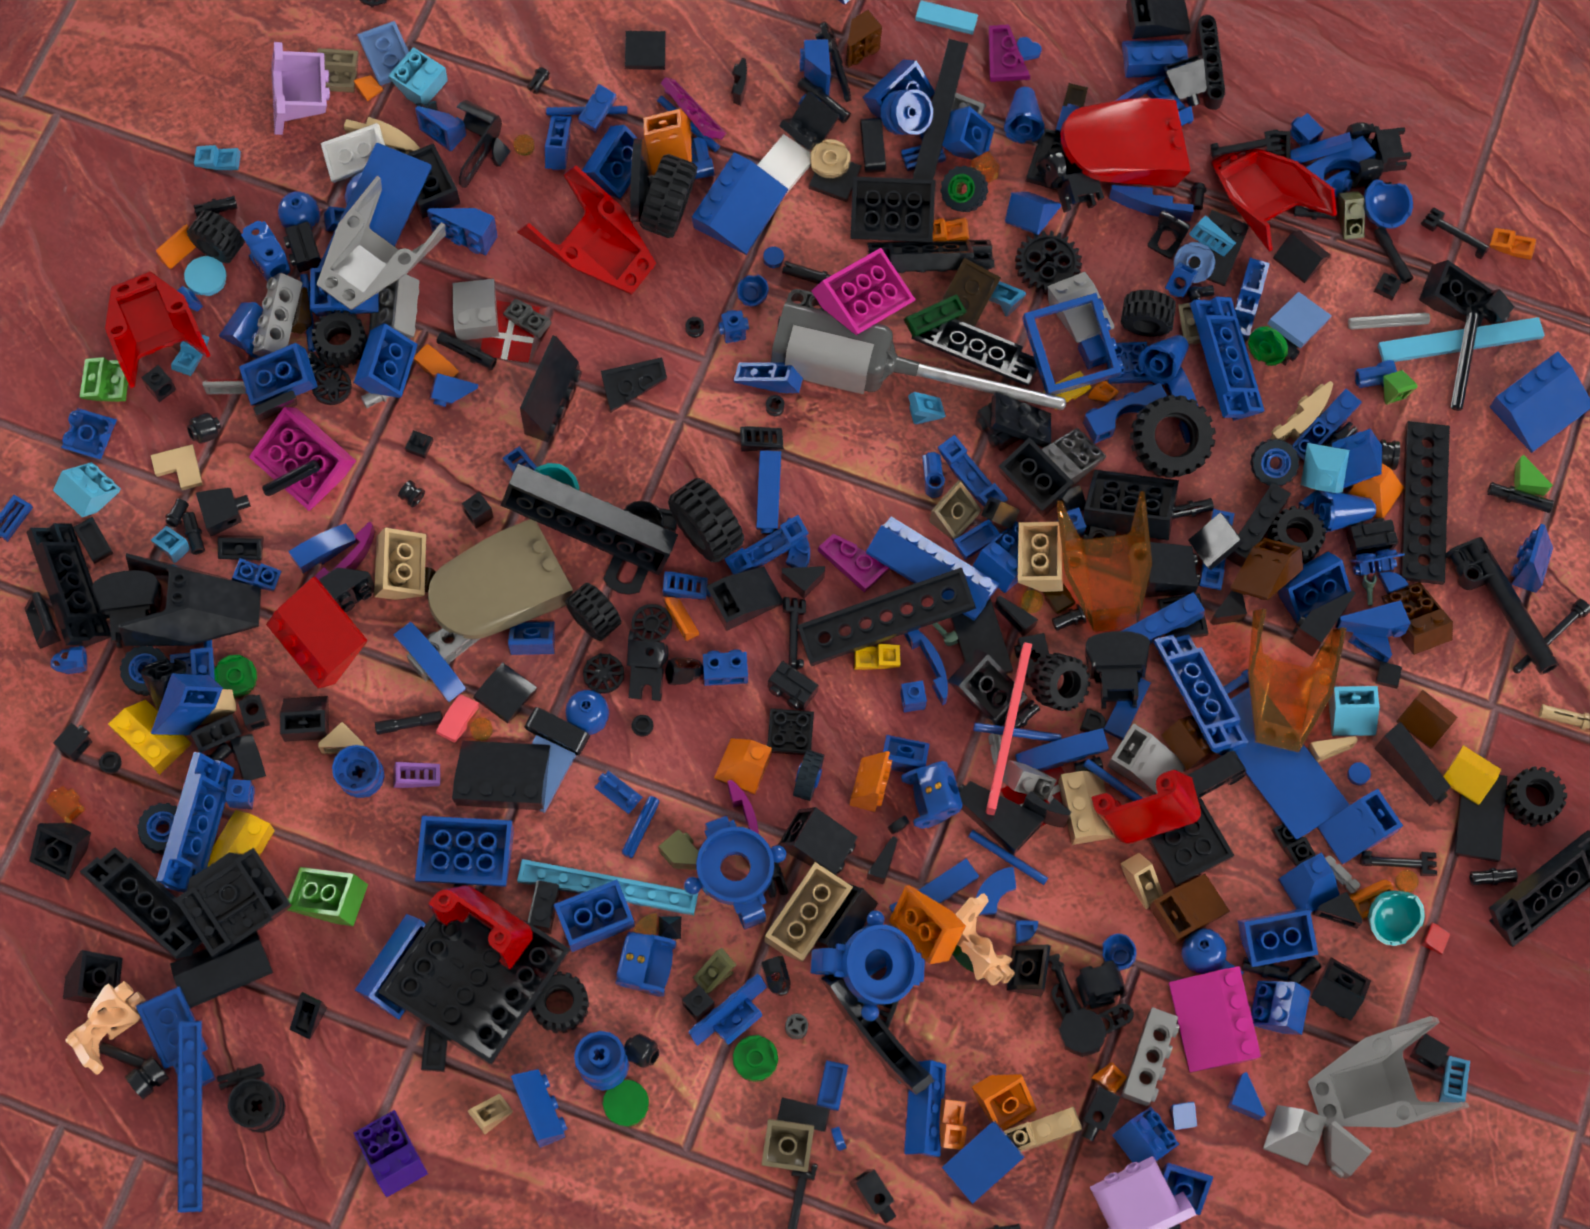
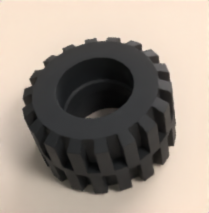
M207 210L201 211L187 230L189 239L201 252L222 263H230L245 243L241 232L236 226L221 215Z
M1132 291L1124 298L1121 324L1127 331L1147 337L1163 336L1170 333L1173 329L1176 302L1172 297L1158 291Z
M335 310L333 314L331 311L327 312L326 317L322 315L319 318L320 322L316 321L314 324L315 329H312V341L322 362L326 361V364L330 367L334 364L336 368H340V366L348 368V364H357L356 360H361L360 357H362L367 342V336L361 320L357 319V316L354 314L350 316L349 311L345 310L344 313H341L340 310ZM344 333L351 336L342 345L329 343L330 339L337 334Z
M1291 506L1289 510L1285 508L1281 514L1279 513L1269 529L1268 538L1301 547L1302 562L1305 564L1309 559L1312 560L1318 554L1326 538V528H1323V520L1319 521L1320 516L1317 513L1314 515L1312 509L1304 510V506H1299L1296 509L1295 506ZM1297 528L1303 531L1307 537V542L1298 543L1291 540L1286 533V529Z
M584 583L565 600L567 608L575 621L586 633L598 641H602L622 624L620 615L610 600L598 588L589 583Z
M1060 653L1047 654L1046 658L1042 657L1039 660L1040 664L1034 666L1035 672L1031 673L1033 681L1030 682V687H1033L1031 692L1036 696L1035 699L1044 706L1060 711H1071L1072 708L1076 709L1079 707L1078 703L1084 702V696L1089 693L1087 688L1091 684L1088 681L1090 673L1086 672L1087 666L1080 659ZM1063 674V684L1058 690L1057 683L1060 676Z
M1536 766L1531 767L1529 770L1526 768L1508 784V789L1506 790V797L1508 798L1505 800V805L1510 806L1508 812L1509 814L1514 813L1515 816L1513 818L1516 821L1518 819L1522 820L1521 824L1525 826L1530 823V827H1536L1538 824L1539 826H1544L1562 812L1566 805L1564 800L1567 798V793L1563 792L1566 787L1565 784H1560L1562 779L1559 776L1557 778L1553 776L1555 772L1552 770L1546 772L1544 767H1540L1538 770ZM1533 787L1541 791L1545 797V806L1532 804L1526 796V788Z
M557 971V974L553 975L531 1007L537 1023L542 1025L547 1031L549 1029L552 1030L553 1033H558V1031L568 1033V1029H572V1031L576 1029V1025H581L584 1021V1016L588 1014L589 1000L583 983L581 984L576 976L572 977L571 973L566 972V974H562V971ZM557 991L568 992L573 997L571 1008L562 1014H554L546 1007V1001L549 996Z

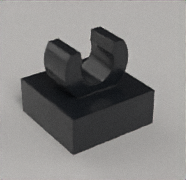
M1384 272L1373 292L1392 301L1403 281L1397 279L1398 276L1392 273L1389 275Z
M413 430L405 446V451L426 458L434 441L433 437Z

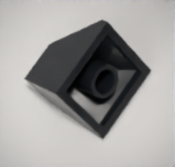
M40 823L37 826L29 862L69 880L87 851L91 832L73 823Z
M81 950L65 976L63 999L81 1003H94L105 985L110 984L116 988L120 985L123 958Z

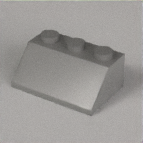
M406 274L379 292V313H371L369 332L386 323L407 338L414 337L418 311V279Z

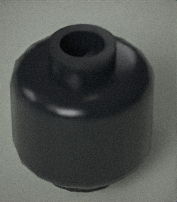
M203 413L190 419L189 425H187V432L192 441L203 444L218 437V429L221 428L217 417L213 418L209 413Z
M639 1033L633 1038H628L624 1045L628 1061L639 1067L646 1068L649 1065L652 1066L659 1057L660 1050L658 1049L657 1042Z

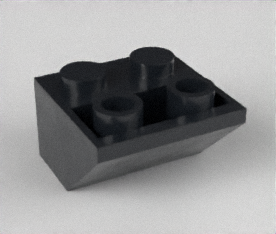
M337 567L319 579L344 612L352 610L359 601L370 598L375 587L370 574L366 571Z
M328 696L283 699L280 711V734L284 742L322 740L329 734Z

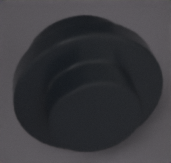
M639 715L633 719L632 730L637 736L645 737L653 731L654 724L649 716Z
M106 752L101 756L99 766L103 772L113 774L121 768L122 759L116 752Z

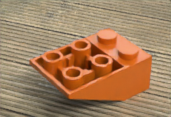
M681 108L644 117V138L652 175H655L661 159L667 154L692 162L691 120Z
M885 751L861 758L850 799V806L872 812L876 811L877 806H882L893 761L889 759L890 752Z

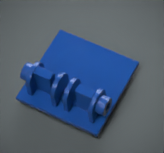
M1383 549L1376 551L1377 555L1369 553L1357 554L1356 559L1349 561L1356 563V566L1353 567L1354 574L1362 576L1370 574V572L1374 574L1375 568L1378 573L1393 570L1394 567H1397V561L1393 558L1405 556V554L1397 553L1396 550Z

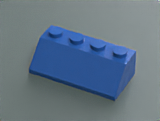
M408 914L402 919L355 989L357 993L398 1020L404 1011L378 992L426 926V923L421 919Z

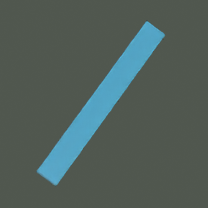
M1537 317L1477 327L1474 349L1543 339L1545 335L1540 319ZM1464 329L1379 342L1378 349L1382 362L1387 360L1399 362L1460 352Z
M525 859L521 861L517 878L518 883L536 886L537 880L559 884L560 891L576 894L584 893L618 879L626 902L629 904L693 916L698 898V893L691 895L684 889Z

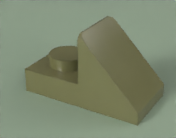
M720 948L695 974L693 979L707 994H710L734 973L732 970L736 964L723 948Z

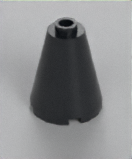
M167 659L159 660L146 665L144 671L141 670L142 678L158 711L171 674H187L186 663L182 660L174 659V663H167Z

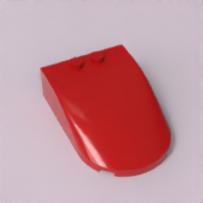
M1135 98L1084 106L1073 111L1062 125L1061 144L1067 158L1072 164L1075 163L1080 167L1084 175L1094 180L1175 188L1191 172L1176 100Z

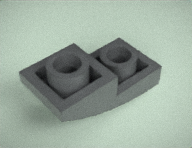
M516 298L503 313L514 324L539 339L552 323L548 317L535 312L530 305Z

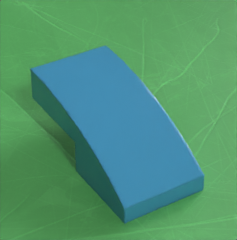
M216 145L197 146L194 165L214 170H239L241 151L238 148L218 149Z
M202 335L207 346L209 342V337ZM182 341L180 344L181 350L171 363V368L174 371L191 376L203 354Z

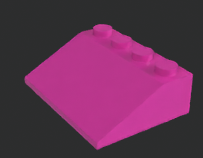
M882 248L826 278L811 291L821 307L855 335L860 334L916 300Z
M284 407L249 456L251 460L274 480L311 460H316L320 466L318 472L285 488L307 510L315 507L347 475L356 462L351 455L299 409Z
M1240 966L1168 983L1175 1014L1178 1016L1177 1022L1180 1025L1179 1031L1189 1073L1253 1061L1261 1057Z

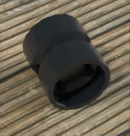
M152 1056L141 1063L140 1069L134 1068L124 1076L143 1100L154 1092L155 1086L160 1087L170 1079Z

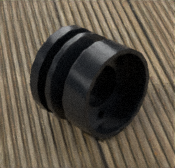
M253 1078L244 1080L233 1088L227 1105L229 1115L235 1123L256 1133H265L277 1127L282 1121L286 1109L284 1097L278 1089L261 1079ZM259 1103L263 1108L262 1111H258L256 1107Z

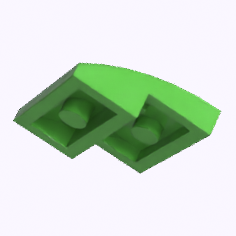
M105 357L85 359L79 397L93 401H126L128 382L118 360L108 361Z

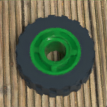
M957 166L949 170L941 182L942 199L953 210L960 212L975 211L983 205L987 198L988 182L985 180L986 177L975 168ZM966 184L967 191L963 194L962 187Z

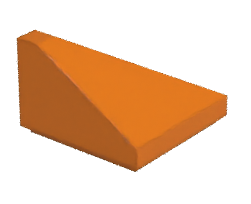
M371 75L354 80L355 88L366 101L384 91Z
M1102 381L1093 387L1088 398L1109 402L1119 393V390L1108 382Z
M1112 1062L1092 1077L1105 1090L1114 1094L1127 1078Z

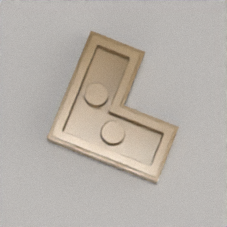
M193 444L151 455L156 477L177 472L182 490L203 485Z

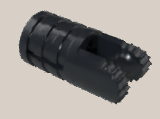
M774 862L773 878L767 889L770 898L776 897L777 894L774 881L781 895L789 893L779 863Z

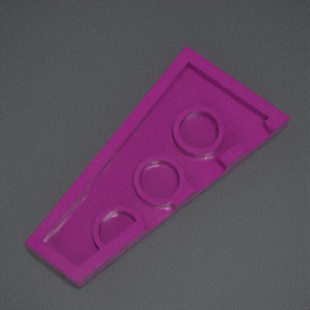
M665 77L661 82L665 88V93L676 101L677 105L686 113L700 132L711 139L717 138L722 140L727 133L675 79Z

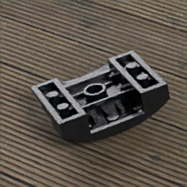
M254 848L243 855L227 853L204 870L190 877L187 891L175 898L212 957H216L245 940L292 906Z

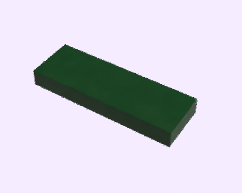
M956 294L907 316L904 322L914 338L964 315L966 310Z

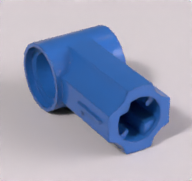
M701 137L693 138L691 141L692 163H695L698 168L695 179L714 176L713 161L709 157L706 139Z
M1387 360L1373 367L1356 369V385L1359 388L1376 385L1384 387L1383 376L1397 372L1395 362Z
M929 452L922 455L925 493L931 498H937L943 493L945 478L943 476L940 454ZM937 483L939 486L934 487L930 484Z

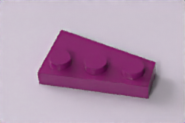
M989 26L990 82L1030 80L1029 71L1024 64L1010 26Z
M832 534L818 547V552L864 593L890 570L889 567L866 554V551L857 548L856 544L835 534Z

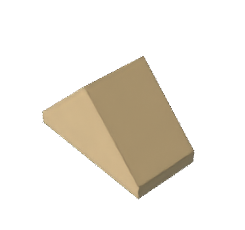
M341 722L319 742L318 747L322 754H338L348 746H364V743Z
M498 1094L471 1108L468 1113L481 1131L487 1134L511 1115L513 1110L503 1097Z

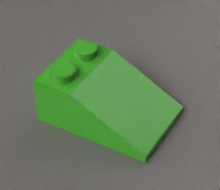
M300 867L288 899L292 905L288 911L334 924L354 926L368 884L355 874Z

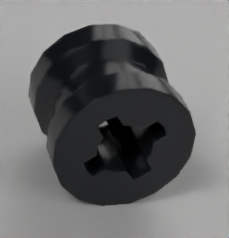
M410 480L402 486L398 497L401 500H406L410 507H415L423 499L425 490L417 488L416 484Z

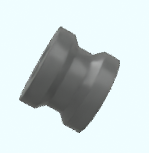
M801 1014L789 1016L785 1025L786 1034L795 1040L802 1039L808 1031V1021L805 1016Z

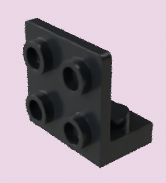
M808 92L793 117L783 119L779 127L808 150H812L817 143H822L826 139L840 115L812 92Z

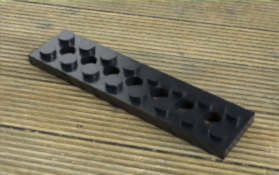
M1412 421L1406 423L1401 553H1404L1405 556H1401L1400 576L1406 581L1439 585L1445 583L1450 426ZM1422 441H1430L1432 448H1425L1422 445ZM1421 460H1429L1432 467H1424ZM1421 479H1428L1431 482V486H1423ZM1420 499H1428L1431 505L1423 506ZM1419 518H1427L1430 525L1423 526ZM1419 538H1427L1429 545L1424 546L1420 544ZM1425 557L1429 564L1426 566L1421 565L1418 558Z
M961 567L797 626L812 667L974 610L976 606ZM945 591H953V598L950 600L944 599L942 596ZM925 598H932L934 600L930 607L922 605V601ZM905 605L913 607L910 614H903L901 612ZM890 612L892 614L891 620L887 622L882 621V614ZM863 620H871L872 624L869 628L863 629L860 627ZM843 627L851 628V632L847 636H841L840 630ZM829 634L831 638L827 643H820V636Z

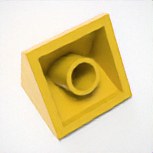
M1463 745L1443 777L1452 789L1479 805L1497 781L1501 769Z

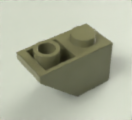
M1358 191L1338 193V217L1344 240L1364 238L1365 197Z
M678 829L658 846L659 853L673 868L697 870L696 863L699 850L694 847V841L688 833L685 832L683 834Z

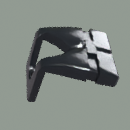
M1164 210L1161 211L1157 231L1149 241L1148 247L1171 259L1188 233L1190 225L1179 218L1176 219L1175 216ZM1171 231L1176 241L1166 250L1159 248L1158 242L1162 232Z

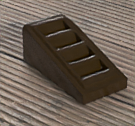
M303 287L300 291L292 324V333L302 334L312 325L308 290L306 287Z

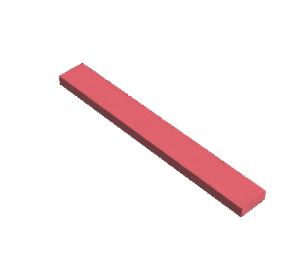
M1026 642L1023 643L986 807V814L994 815L996 811L1032 644Z

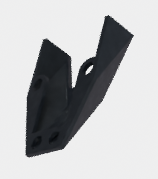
M126 553L129 571H146L154 574V576H169L166 609L164 611L119 624L124 646H192L259 627L260 587L200 570Z

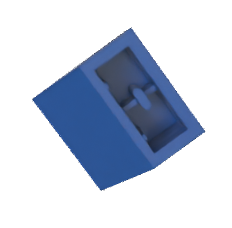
M1258 981L1251 1011L1253 1025L1282 1034L1302 1035L1310 990L1296 982Z
M1152 1107L1131 1119L1112 1134L1132 1163H1139L1152 1156L1157 1162L1180 1145L1174 1134L1168 1130L1162 1122L1160 1115Z

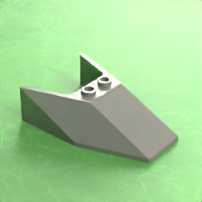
M376 176L338 223L317 282L319 288L350 310L406 275L446 236L445 224L441 222L424 244L411 251L405 248L398 250L370 229V223L382 192L381 178Z
M1429 1016L1366 1037L1311 1078L1308 1084L1318 1114L1326 1118L1324 1126L1329 1125L1335 1120L1344 1127L1397 1128L1469 1108V1104L1466 1102L1420 1101L1416 1096L1403 1058V1051L1439 1024V1019Z

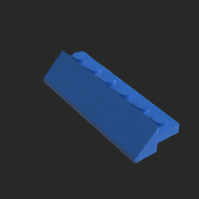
M1214 297L1212 300L1192 301L1190 306L1223 418H1232L1233 421L1263 413L1265 410L1232 298Z
M892 516L884 525L880 526L866 550V554L914 584L962 567L976 609L962 614L972 620H975L982 612L987 601L1000 584ZM951 590L945 591L942 597L950 600L953 598L954 592Z
M1189 634L1177 638L1174 635L1154 639L1153 642L1211 750L1223 756L1226 752L1246 747L1248 741L1238 725L1241 718L1202 647L1196 648Z
M193 752L156 881L164 884L165 888L182 893L187 891L190 877L208 866L226 802L228 779L233 778L235 771L233 767L223 761H214L200 752Z

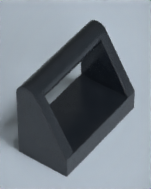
M40 592L33 593L24 609L37 645L41 649L57 643L61 639L48 603Z

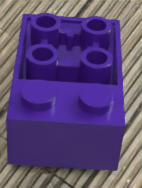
M395 1110L353 1133L386 1198L428 1174Z

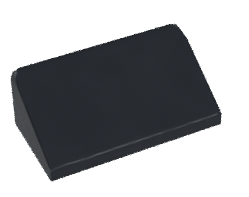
M220 535L218 537V559L241 558L243 560H262L264 536Z

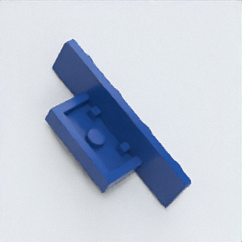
M759 974L749 979L740 989L732 993L728 999L714 1008L709 1015L689 1030L688 1033L697 1046L714 1032L729 1045L763 1016L761 1011L751 1002L767 988Z

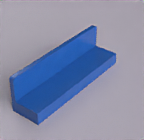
M932 1060L917 1061L931 1074L934 1082L917 1095L910 1089L908 1091L904 1153L906 1155L922 1154L930 1157H940L939 1121L941 1098L944 1099L946 1064Z

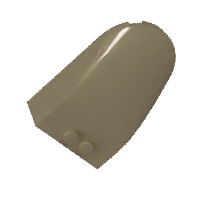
M529 519L484 539L440 567L429 585L428 605L433 618L447 632L462 635L467 639H480L566 606L565 600L572 595L573 589L537 522Z

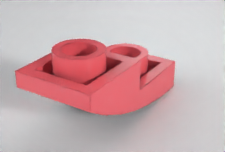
M459 694L443 717L436 730V734L455 743L467 729V722L479 709V703Z

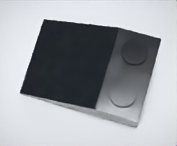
M434 143L407 154L432 166L415 203L422 219L428 217L427 210L429 208H451L461 204L458 190Z
M1211 210L1208 218L1236 242L1224 257L1211 249L1215 257V269L1206 280L1225 287L1248 232L1249 225ZM1192 257L1189 266L1193 269L1198 268L1201 263L1200 259Z
M1445 260L1431 266L1419 300L1437 312L1466 322L1469 312L1478 313L1479 327L1484 316L1475 305L1488 291L1493 290L1449 260Z
M1352 590L1312 610L1307 617L1302 616L1291 633L1294 635L1291 643L1313 657L1356 592Z
M976 649L949 678L948 682L993 725L1002 726L1006 722L1014 681L989 654ZM1023 691L1021 693L1019 707L1028 698V696Z

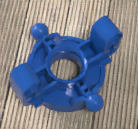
M727 816L705 823L704 832L707 839L702 844L697 856L698 878L689 877L684 883L685 891L694 895L699 893L702 888L704 893L723 904L733 905L744 930L766 922L763 904L767 902L764 892L772 881L774 862L780 863L786 858L785 848L780 845L770 848L765 839L758 833L748 828L737 827L735 821H729ZM730 855H740L749 862L750 872L746 878L740 881H731L721 873V863Z
M877 910L868 914L867 923L869 926L855 932L849 938L846 945L836 944V949H814L811 956L810 973L818 975L834 974V977H842L852 994L858 998L859 1002L865 1004L861 1009V1015L867 1021H873L878 1017L879 1008L876 1005L899 1001L910 992L913 985L919 986L920 983H923L925 972V959L921 958V953H916L911 940L899 929L883 925L885 921L884 915ZM873 950L879 951L886 960V972L880 980L872 979L865 969L866 957Z

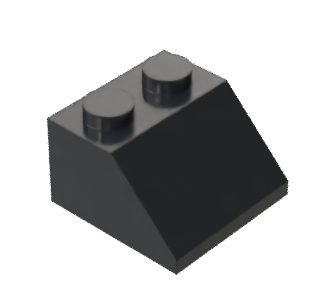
M1331 957L1317 981L1310 998L1314 999L1317 1004L1333 1010L1339 1017L1351 1021L1364 1002L1371 980Z

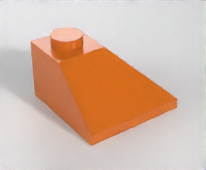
M1382 463L1381 475L1354 484L1349 494L1372 499L1376 504V514L1373 517L1377 519L1384 518L1404 487L1392 469Z
M731 738L714 779L728 784L729 780H733L742 790L755 795L772 756V748L753 740Z
M1021 1074L990 1075L972 1086L976 1099L991 1123L995 1121L1003 1131L1037 1111Z

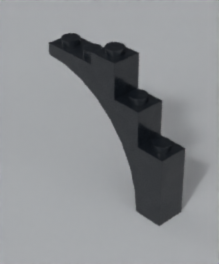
M833 974L824 975L821 978L845 1019L855 1026L866 1046L878 1056L889 1076L899 1084L903 1083L915 1095L924 1091L928 1085L934 1082L931 1074L900 1044L879 1016L873 1021H867L862 1017L861 1009L865 1004L859 1002L858 998L852 994L842 977H834Z

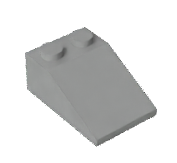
M1086 272L1048 286L1050 306L1097 293L1098 299L1101 297L1095 284ZM1091 303L1056 313L1076 343L1101 334ZM1104 305V310H1102L1104 318H1108L1110 327L1113 329L1114 324Z
M494 279L453 283L454 330L458 340L499 336Z

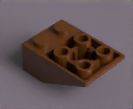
M1267 538L1262 539L1250 551L1230 590L1243 595L1257 597L1261 600H1269L1303 570L1301 547Z
M1420 582L1382 596L1384 605L1401 600L1410 620V625L1406 633L1400 637L1413 655L1453 640V621Z
M1206 874L1172 889L1154 900L1149 906V909L1173 945L1184 940L1195 930L1204 928L1230 912Z

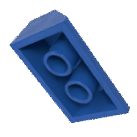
M1182 39L1122 41L1125 78L1165 77L1166 74L1163 66L1188 58L1187 45Z
M903 59L862 98L871 113L877 118H881V106L889 93L895 90H920L926 93L930 99L935 94V91L917 60Z
M626 125L610 126L582 169L605 192L617 199H621L631 183L634 138H637Z
M386 323L370 330L354 383L372 394L402 397L418 344Z
M1328 551L1304 564L1303 570L1278 591L1279 598L1296 623H1298L1302 616L1307 617L1312 610L1351 591L1343 560Z
M618 879L554 904L571 952L635 927L633 916Z
M1302 908L1238 920L1241 942L1251 967L1318 955L1309 909Z
M539 1069L512 1075V1081L539 1148L565 1138L564 1131L567 1130V1126L563 1116L558 1118L555 1109H558L559 1106L555 1096H549L546 1088L551 1086L546 1074L541 1075Z

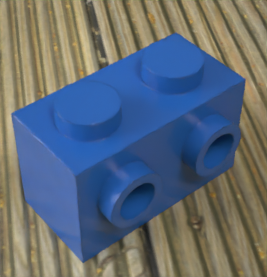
M736 649L729 651V653L709 651L707 654H703L704 686L748 684L747 652Z

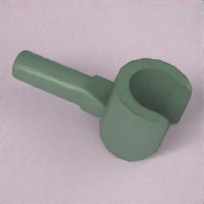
M1365 575L1362 586L1367 592V605L1373 606L1372 592L1377 577L1373 575L1372 582H1369L1366 579L1367 575Z
M938 622L932 624L943 636L946 646L958 643V636L955 631L947 633Z

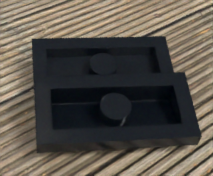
M502 663L483 683L473 699L508 724L521 711L522 705L536 693L537 687Z
M1032 791L1025 797L1022 805L1044 817L1045 824L1064 828L1072 813L1055 798L1048 805Z

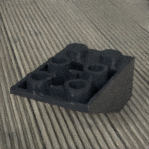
M1127 0L1126 9L1132 39L1191 34L1185 0Z
M765 567L730 575L706 586L707 597L726 631L783 604V599Z

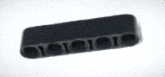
M1206 14L1199 18L1195 35L1198 55L1200 54L1203 58L1205 67L1206 91L1203 92L1204 104L1210 110H1217L1221 107L1225 96V85L1216 19Z

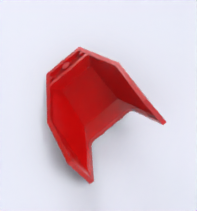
M1256 148L1225 154L1211 162L1230 202L1269 252L1273 249L1270 224L1266 221L1286 210L1300 205L1333 217L1337 215L1335 189L1295 160Z

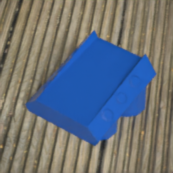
M77 408V410L72 411L69 415L70 427L63 436L61 448L101 459L117 419Z

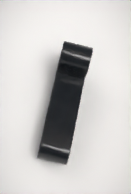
M1231 751L1187 776L1192 777L1197 798L1199 799L1226 783L1232 785L1240 781L1246 775V768L1236 752Z

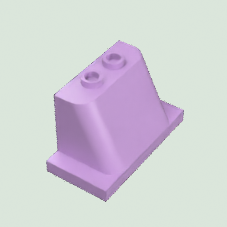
M274 42L271 63L274 134L283 135L285 121L326 113V100H329L330 91L329 88H326L325 82L329 80V72L325 70L324 53L283 51L282 42Z
M1153 1156L1139 1163L1133 1162L1127 1165L1125 1170L1119 1173H1110L1103 1181L1090 1186L1109 1226L1108 1229H1169L1196 1215L1184 1192L1173 1196Z

